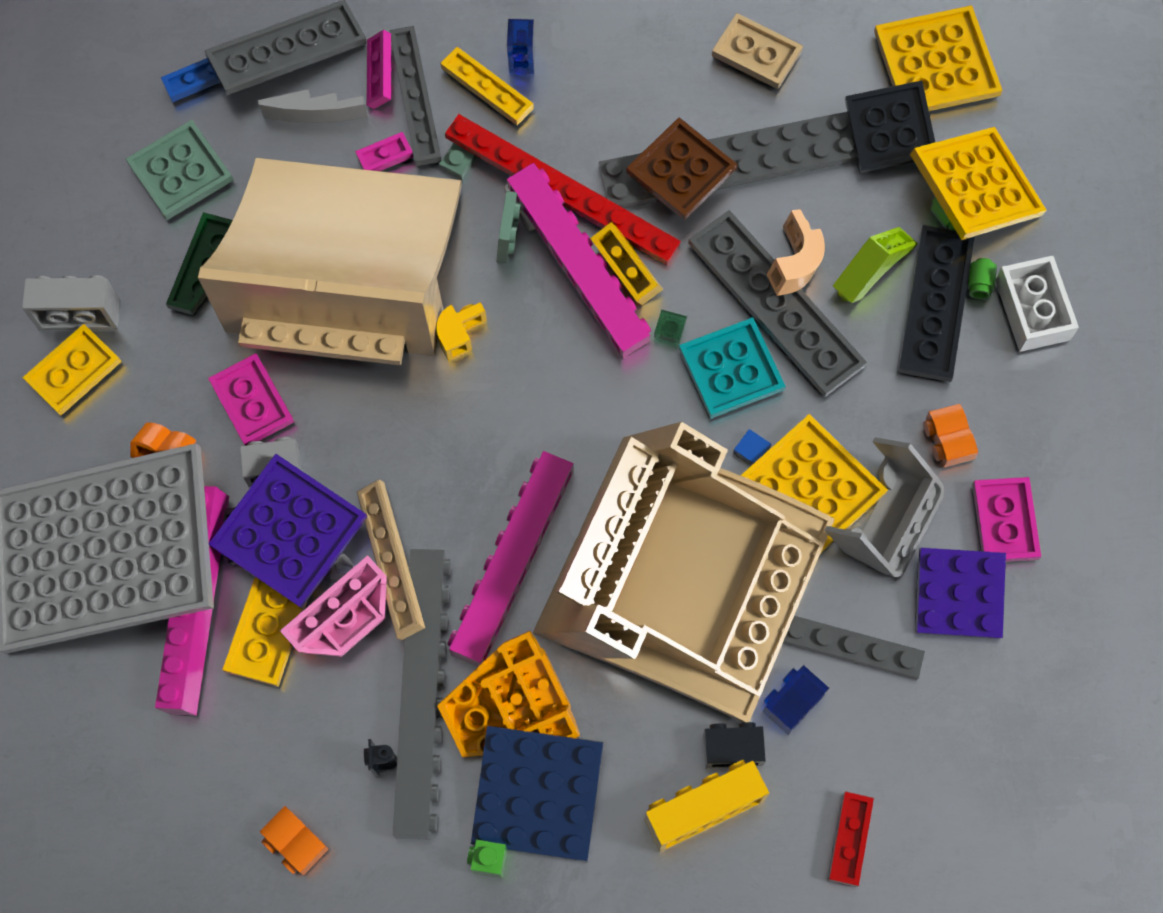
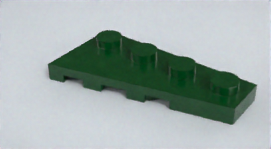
M205 212L202 213L167 299L166 305L169 309L191 315L196 312L207 296L198 279L200 267L215 252L233 220Z

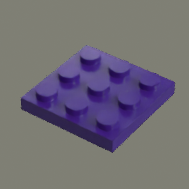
M919 548L915 633L1003 638L1006 553Z

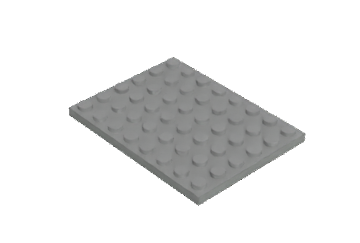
M198 444L182 446L0 490L1 653L7 654L214 608L201 446Z

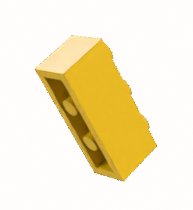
M612 222L590 238L639 304L644 305L663 290L632 246Z

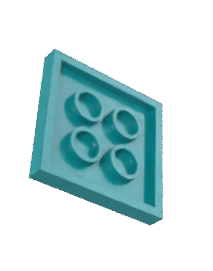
M753 317L679 345L681 356L710 419L785 391V383Z

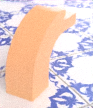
M801 209L792 210L783 225L795 255L776 258L767 273L777 296L790 294L803 288L810 281L824 257L825 243L821 229L811 230L809 222L805 219Z

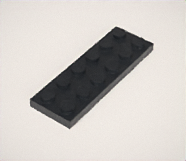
M927 225L922 226L897 372L947 382L952 381L975 236L961 240L958 233L954 230Z

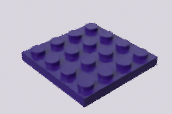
M275 453L209 542V545L302 609L368 516Z

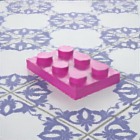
M257 353L208 378L245 446L250 442L260 441L294 423L290 412Z
M1030 477L974 480L972 487L981 551L1006 553V562L1039 560L1041 558V550Z

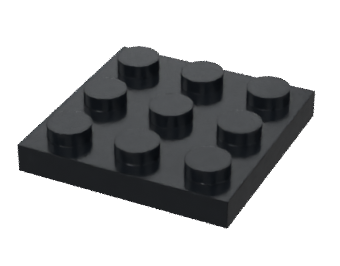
M922 80L845 96L860 173L913 163L914 160L910 153L914 148L935 143Z

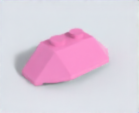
M367 555L281 629V633L299 653L342 657L385 619L387 576Z

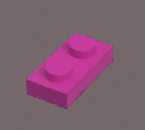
M403 131L355 151L362 169L382 171L414 157Z

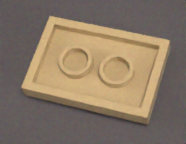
M736 13L713 48L712 57L779 89L801 54L803 45Z

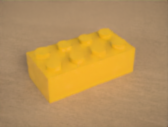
M741 760L729 766V771L720 777L718 773H714L704 778L702 784L695 789H692L690 785L677 791L674 799L668 802L662 798L648 806L649 809L645 813L644 821L659 852L763 803L768 797L769 791L754 761L746 764L744 760Z

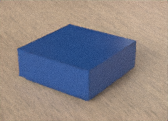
M749 429L734 448L733 453L750 465H753L771 448L772 444Z

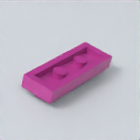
M384 29L367 39L366 106L373 109L391 100V33Z

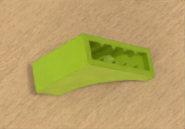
M900 227L869 237L832 286L838 291V295L847 302L854 303L861 300L885 272L902 257L915 249L918 242Z

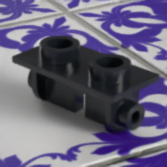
M368 739L369 748H364V764L368 766V770L372 771L376 778H380L379 771L393 770L397 767V756L390 746L375 745L371 739Z

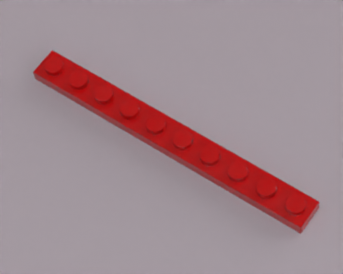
M460 114L457 115L445 132L446 139L510 176L534 163L538 170L542 168L546 172L550 180L549 186L553 191L557 189L564 200L562 204L564 207L602 229L612 222L630 245L666 266L681 244V241Z

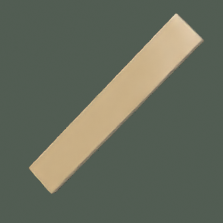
M378 479L357 491L361 510L368 516L365 524L376 565L387 576L386 601L396 638L403 640L424 629L425 625L385 483Z

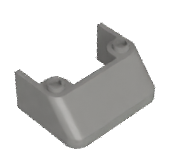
M875 437L872 442L885 456L882 464L879 466L878 475L881 483L888 489L887 493L877 502L863 530L856 527L844 530L826 526L824 531L846 554L886 575L900 577L905 572L943 499L944 485L911 443Z

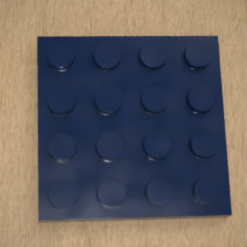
M488 725L471 844L475 845L476 840L506 844L507 850L588 861L604 742Z

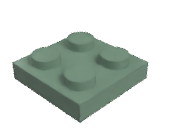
M506 191L496 262L507 263L508 254L514 253L521 203H516V192Z

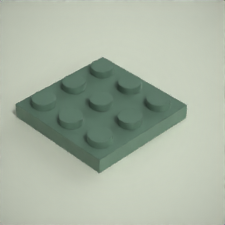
M193 120L126 158L128 165L166 220L234 181L228 169Z

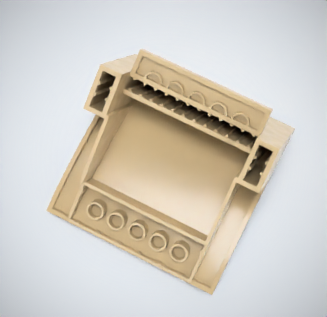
M256 158L235 217L215 252L200 267L198 279L224 331L240 334L238 340L240 347L401 365L404 344L406 342L408 353L435 356L438 340L437 321L443 310L437 275L451 234L462 186L461 180Z
M683 422L623 437L581 527L580 533L573 544L534 628L533 634L644 677L742 723L750 722L828 534L824 530L826 526L832 527L835 519L774 489L720 468L728 449Z

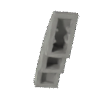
M309 89L258 100L264 118L286 122L330 123L368 118L363 96L338 101L335 92L311 98Z

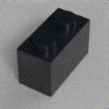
M754 722L739 723L738 727L727 728V724L716 723L709 725L710 729L704 730L705 769L728 768L741 760H744L746 764L754 761L756 766H763L765 764L763 726L756 727Z

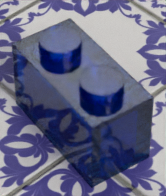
M508 19L507 55L509 73L517 75L534 74V19Z
M804 665L798 671L793 668L782 680L786 683L779 692L773 689L764 699L767 705L763 713L787 735L798 726L830 689Z

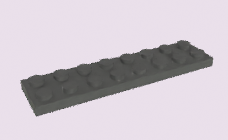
M730 210L689 238L688 244L824 397L866 367L867 361L801 289L790 294L776 295L767 276L775 260Z

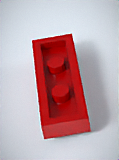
M844 792L828 881L854 887L859 886L874 798Z

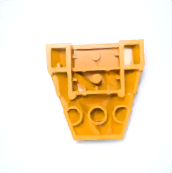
M530 630L503 642L437 705L462 757L483 755L488 725L574 738L580 736L565 691L543 647L540 648L537 639Z

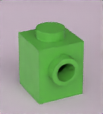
M476 840L475 847L470 846L467 857V864L471 865L472 873L502 878L507 854L506 844Z

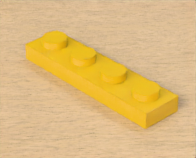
M458 46L440 63L442 70L515 125H518L534 109V104Z

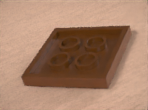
M678 117L626 168V173L685 221L737 169V163Z

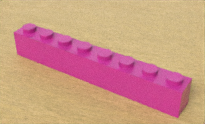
M532 163L507 179L508 189L510 192L517 193L516 201L521 203L522 210L623 359L650 342L649 333L651 328L644 318H638L634 312L637 310L634 302L629 296L624 297L620 291L622 286L617 277L609 275L605 269L607 263L600 253L596 255L592 250L591 246H593V243L586 232L581 233L576 226L579 223L573 212L565 210L562 205L564 200L557 189L553 191L549 186L550 180L546 172L542 168L538 170L536 165Z
M546 451L542 452L540 459L537 457L534 459L530 468L531 478L529 482H523L518 497H521L517 507L514 505L511 507L507 516L509 524L506 530H501L497 536L495 545L498 547L494 556L489 555L484 564L483 570L486 571L482 581L479 579L476 581L471 593L474 598L470 606L467 604L464 606L460 615L462 623L458 631L453 630L447 645L450 646L451 656L476 667L488 658L574 473V463Z
M204 486L208 542L212 540L223 525L225 510L228 509L230 497L216 486ZM209 545L214 603L221 553ZM212 609L169 618L155 703L156 709L170 715L197 716Z

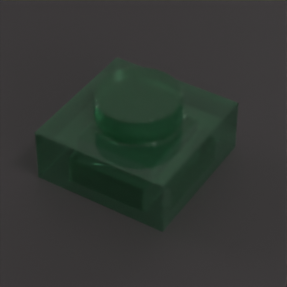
M661 309L654 337L680 344L687 316Z

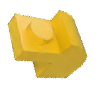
M481 302L475 305H466L458 313L450 305L440 314L437 321V334L441 349L448 361L472 350L471 340L466 331L487 322L486 312Z

